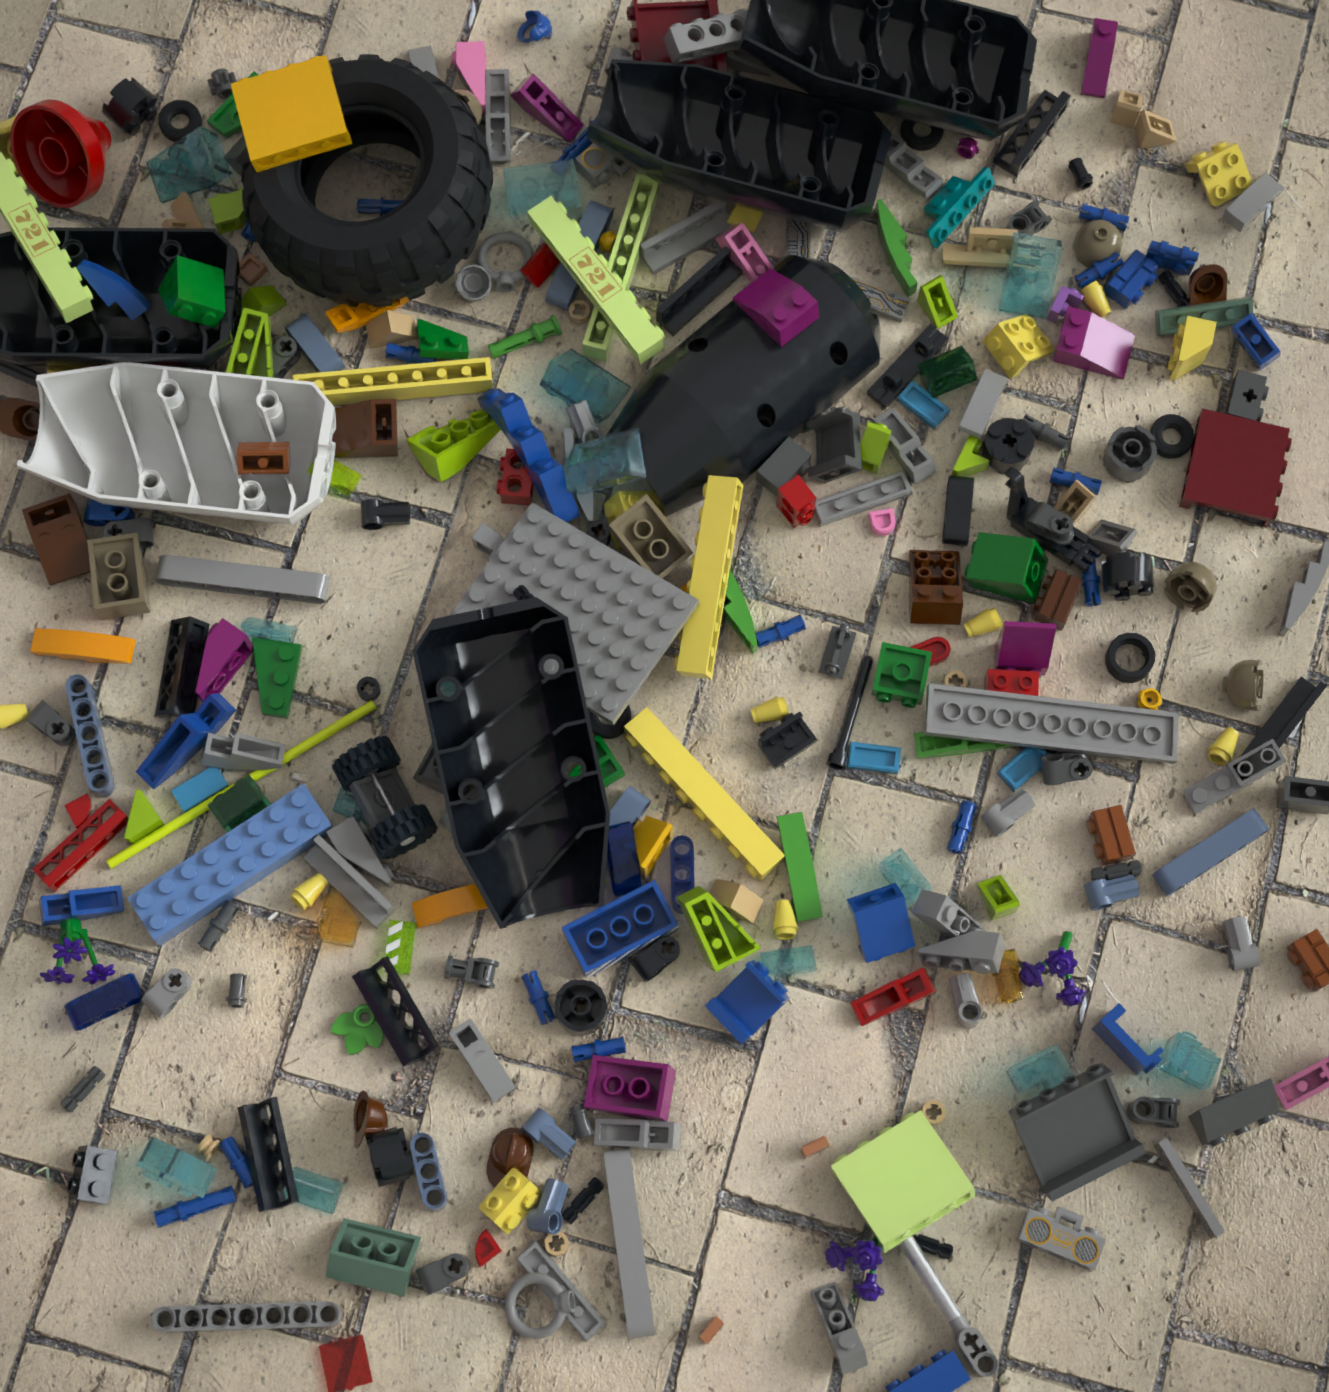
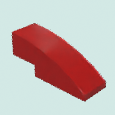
M920 968L850 1003L861 1026H865L914 1004L937 991L926 968Z

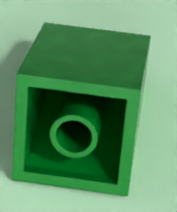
M177 255L158 288L168 314L216 328L225 314L224 270Z
M978 532L977 539L972 544V557L970 563L966 566L965 576L973 588L1035 604L1049 559L1034 538Z

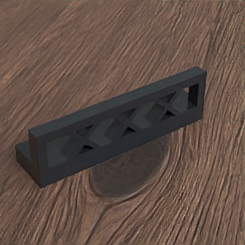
M1044 90L996 155L993 163L1017 177L1067 109L1071 95L1062 91L1060 96L1056 97ZM1045 99L1053 103L1049 111L1042 110L1041 104ZM1040 118L1041 122L1036 128L1030 129L1029 120ZM1027 135L1028 140L1025 144L1017 146L1016 138ZM1015 153V158L1011 164L1002 160L1005 154Z
M726 246L656 308V321L672 336H675L742 275V270L730 260L731 251Z
M191 616L171 620L155 711L156 717L174 716L178 718L179 715L195 713L198 697L195 691L208 637L209 623ZM179 626H182V631L178 636ZM178 651L177 657L174 660V655ZM173 674H174L173 681H172V683L170 684V679H171V677H172ZM169 698H170L169 707H168V709L165 710V708H166V702H167V701L169 700Z
M1301 676L1241 756L1271 739H1274L1278 748H1280L1327 685L1320 682L1315 687Z
M388 956L380 959L371 968L358 971L352 976L403 1067L419 1062L439 1047ZM382 967H384L388 974L387 982L382 981L377 972ZM393 990L398 991L401 996L400 1004L394 1002L392 998ZM406 1012L410 1013L413 1017V1027L408 1026L405 1021ZM418 1035L424 1036L429 1045L423 1050L418 1044Z
M277 1097L268 1098L260 1103L238 1107L259 1212L283 1209L299 1202ZM268 1106L271 1114L270 1119L268 1118L266 1107ZM274 1134H275V1137H276V1144H275V1145H274V1142H273V1135H274ZM279 1160L281 1161L282 1166L281 1172L279 1171L278 1166ZM284 1187L287 1189L288 1199H285Z

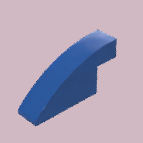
M220 693L209 694L195 713L179 715L136 770V773L152 789H156L204 747L208 733L216 734L234 714L236 709Z

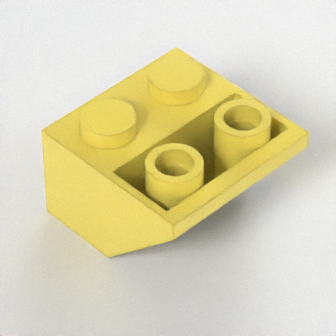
M1187 316L1184 324H1179L1177 334H1174L1171 348H1174L1173 355L1170 356L1167 370L1171 371L1169 380L1174 381L1203 364L1212 346L1217 322Z

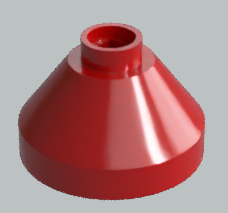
M52 99L42 100L24 108L17 114L11 127V151L22 179L36 196L52 206L71 208L91 199L99 191L104 178L108 150L112 142L111 134L103 122L90 118L64 102Z

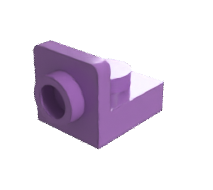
M1062 286L1046 320L1056 323L1059 316L1064 317L1068 306L1079 309L1084 296L1074 288Z

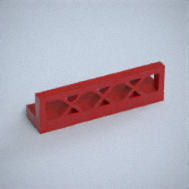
M111 799L107 800L32 870L53 892H56L127 826L129 818ZM112 808L115 813L102 824L103 814ZM88 828H97L95 832L83 841V832ZM68 846H78L64 859V850ZM49 864H59L47 876L42 872Z

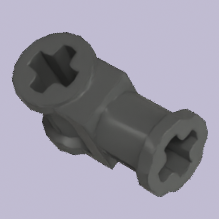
M449 955L444 978L465 979L466 984L494 989L493 979L495 969L499 967V962L486 958L470 957L468 961L454 959L453 956Z

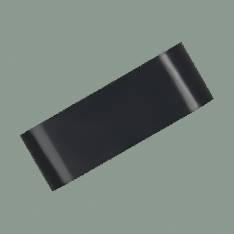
M949 475L942 544L968 545L974 478Z

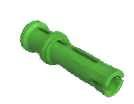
M553 314L548 320L538 324L534 322L530 325V328L488 344V348L493 359H496L534 342L543 343V339L556 334L560 336L562 332Z

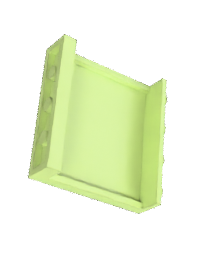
M921 1110L915 1114L913 1112L907 1114L902 1118L901 1123L894 1127H886L878 1134V1137L871 1141L866 1140L860 1143L854 1152L849 1155L843 1154L833 1162L834 1164L831 1165L833 1176L837 1177L878 1239V1244L884 1253L975 1197L974 1186Z

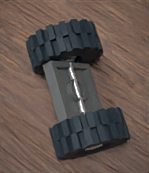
M377 736L373 740L370 738L364 743L357 744L354 748L351 747L347 750V753H342L339 756L340 758L334 761L332 769L343 790H349V792L353 793L371 827L368 837L382 860L398 857L399 854L403 855L408 850L417 848L419 844L425 843L426 839H430L433 836L432 834L437 832L438 827L426 805H415L398 774L396 766H399L401 759L389 737Z

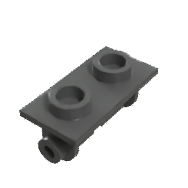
M848 625L832 626L819 673L843 679L856 636V632L849 631L850 627Z

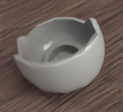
M475 264L464 266L457 273L455 279L456 290L465 300L471 302L480 301L491 290V276L482 266Z

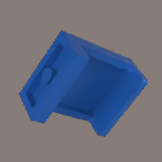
M896 883L847 899L860 942L858 946L859 951L866 963L878 961L883 957L915 947L904 895Z
M1118 1003L1092 1030L1135 1075L1141 1071L1147 1074L1162 1060L1159 1055L1164 1050L1159 1047L1148 1056L1115 1022L1126 1012L1123 1006Z

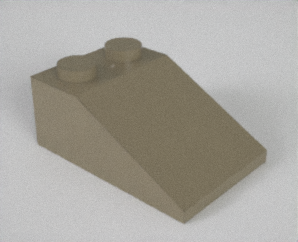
M647 494L608 525L627 558L662 579L693 554L692 550Z
M138 533L87 540L94 610L100 620L150 613L148 586Z

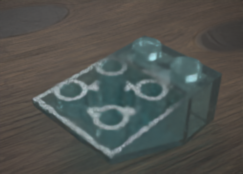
M199 126L146 162L161 203L176 199L181 192H187L189 195L213 187L232 175L228 162L223 158L225 153L217 133Z
M1013 232L999 305L1000 311L1023 315L1028 314L1029 316L1047 319L1063 251L1061 240Z

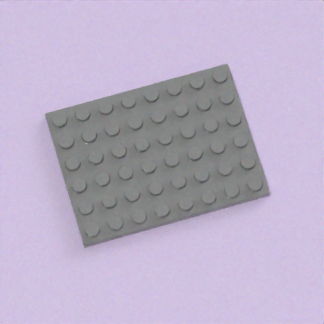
M532 502L450 615L518 601L514 597L513 591L519 585H524L534 597L539 598L568 617L587 709L614 725L699 605V600ZM548 659L544 663V670L548 674H555L559 669V664L554 659Z

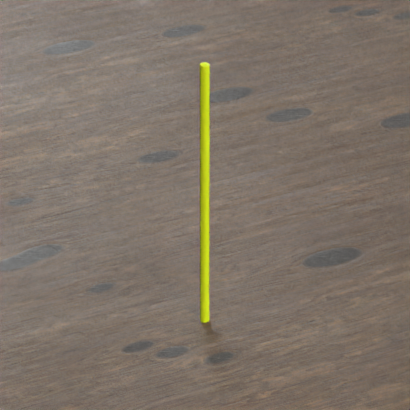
M370 700L284 752L282 766L377 709L374 702ZM278 768L251 772L107 859L106 862L111 869Z

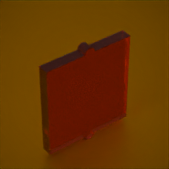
M363 1334L347 1339L340 1337L338 1341L319 1346L328 1392H337L345 1389L352 1391L354 1387L373 1382Z

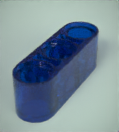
M630 821L609 825L607 860L615 897L624 896L642 886L635 836Z
M680 835L672 840L670 846L671 905L674 911L683 914L680 905L677 904L675 899L694 888V845L689 837ZM684 844L689 848V851L683 855L678 854L675 851L676 846ZM684 869L688 871L690 876L685 880H679L675 873L678 870Z
M131 973L68 1002L64 1008L74 1031H79L141 1002L144 994L135 974Z

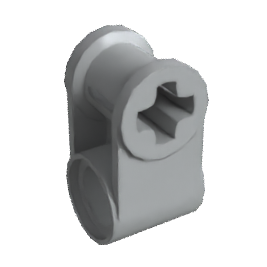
M171 969L144 994L141 1001L155 1015L162 1019L189 991L192 983L191 978L180 969ZM175 977L179 978L182 983L179 987L173 981Z

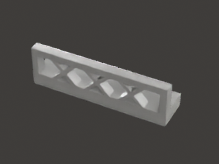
M718 200L641 243L640 257L652 275L715 241L716 237L727 230L731 225L727 222L729 216L726 213V202Z
M318 834L313 839L316 845L303 859L316 872L323 875L328 883L377 929L395 911L393 905Z

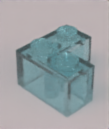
M901 847L879 864L878 870L888 883H896L904 895L907 911L915 906L922 889L928 891L933 889Z
M1183 1031L1182 1033L1177 1032L1168 1039L1161 1054L1162 1060L1157 1064L1156 1068L1205 1091L1210 1087L1222 1059L1216 1057V1052L1202 1047L1203 1043L1197 1041L1195 1035Z
M1057 1043L1011 1066L1006 1071L1018 1095L1041 1083L1045 1089L1054 1088L1062 1084L1066 1078L1074 1076Z
M152 1136L136 1165L145 1170L144 1176L169 1188L175 1184L179 1186L177 1192L189 1198L193 1194L203 1198L218 1168Z

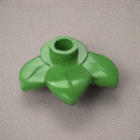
M368 1004L357 1006L353 1012L342 1013L334 1021L331 1028L333 1034L345 1035V1046L349 1055L361 1052L367 1043L374 1048H379L383 1040V1030L377 1023ZM364 1013L370 1015V1019L367 1022L361 1021V1016Z

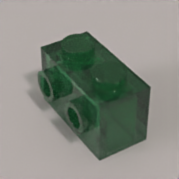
M962 345L917 364L921 383L932 398L977 380L974 361Z
M247 775L245 778L239 779L226 792L216 796L207 806L221 826L229 832L272 803L250 775Z

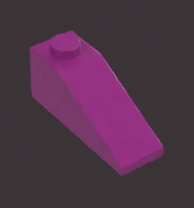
M1094 18L1090 31L1081 95L1105 98L1116 39L1117 21Z
M535 74L526 77L510 94L512 99L526 113L567 142H570L584 125Z

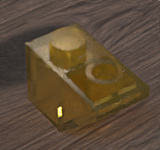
M331 887L330 894H326L324 898L323 909L326 910L324 919H320L318 935H321L320 938L324 943L354 948L359 921L339 891Z

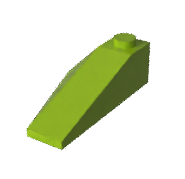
M483 409L470 413V418L459 421L454 418L448 420V425L435 429L433 425L406 439L407 444L426 473L440 482L449 479L461 471L501 431L495 421Z

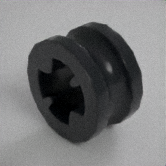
M367 676L359 680L357 684V692L362 700L369 702L379 697L381 689L375 678ZM366 684H369L371 687H376L372 688V694H368L367 691L362 692V690H365L364 686Z

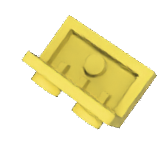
M512 1168L479 1205V1209L508 1235L519 1225L521 1219L537 1204L542 1192L516 1168Z

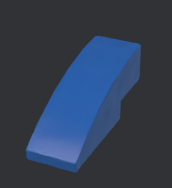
M85 259L77 265L76 268L109 307L114 302H117L132 321L148 310L151 305L134 286L113 271Z
M121 885L70 890L65 894L41 896L39 900L42 926L61 924L63 920L69 918L82 921L124 912Z

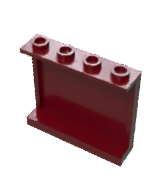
M632 0L630 6H627V20L631 21L632 28H630V42L634 43L635 46L633 60L672 63L663 40L669 27L676 23L688 24L698 18H703V20L712 18L719 14L717 0L637 4V0ZM725 53L682 62L728 72Z
M1202 408L1196 422L1194 441L1191 446L1179 507L1189 509L1191 504L1264 520L1263 527H1267L1271 520L1276 519L1279 506L1275 505L1276 497H1280L1283 483H1280V476L1285 474L1287 460H1284L1285 452H1289L1292 438H1288L1290 428Z

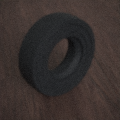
M174 100L167 103L161 109L158 124L162 134L167 139L177 143H184L194 139L199 134L202 127V118L197 107L191 102ZM178 114H184L189 117L188 125L181 129L171 125L172 118Z
M903 119L901 136L910 148L918 151H927L937 146L941 141L943 129L931 127V133L928 136L920 137L913 131V126L916 122Z
M1175 414L1161 416L1153 423L1149 431L1155 438L1157 454L1168 459L1179 458L1186 454L1194 441V431L1191 424L1182 416ZM1173 428L1179 432L1181 440L1174 445L1167 444L1162 438V432L1165 429Z
M629 704L614 725L603 724L599 720L598 715L588 710L592 732L604 739H613L621 736L624 733V726L631 721Z

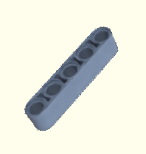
M591 200L579 222V226L581 228L580 233L584 238L586 236L590 238L595 247L593 250L597 253L600 246L599 240L611 223L614 209ZM560 263L548 288L545 302L568 311L570 304L576 298L580 286L562 263Z
M75 674L68 678L66 692L86 782L96 796L101 798L108 797L113 793L115 783L94 689L87 678L83 675ZM78 685H85V688L82 692L74 693V690ZM84 708H90L87 716L80 717V712ZM95 731V737L86 741V734ZM101 755L98 763L90 764L93 756ZM106 779V784L102 788H95L98 780Z
M1253 808L1152 874V877L1168 897L1265 834L1269 828L1255 808Z

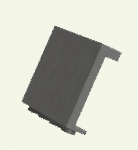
M1103 1063L1089 1066L1085 1072L1066 1078L1062 1084L1054 1088L1044 1089L1038 1096L1030 1100L1021 1101L1016 1104L1015 1108L1008 1111L1041 1190L1052 1202L1146 1154L1143 1145L1134 1136L1110 1076L1114 1074Z

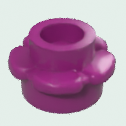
M971 137L959 139L956 150L961 157L972 159L975 154L979 153L980 149L975 139Z

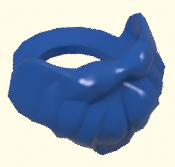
M526 11L527 21L520 26L517 32L518 39L523 43L539 41L543 37H551L552 26L548 17L541 14L540 11ZM535 25L529 32L530 38H524L525 31L530 26Z

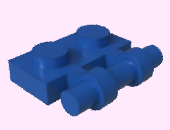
M1151 240L1145 255L1146 258H1150L1158 264V269L1171 270L1178 275L1191 274L1198 259V252L1191 251L1189 247L1185 246L1179 248L1168 245L1169 242L1163 240L1161 242Z

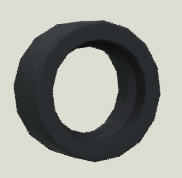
M1127 632L1118 635L1111 642L1105 654V665L1108 672L1115 679L1123 683L1141 681L1149 674L1155 663V650L1152 643L1138 633ZM1132 644L1144 653L1145 662L1143 667L1132 672L1122 669L1117 664L1115 655L1117 649L1122 645Z

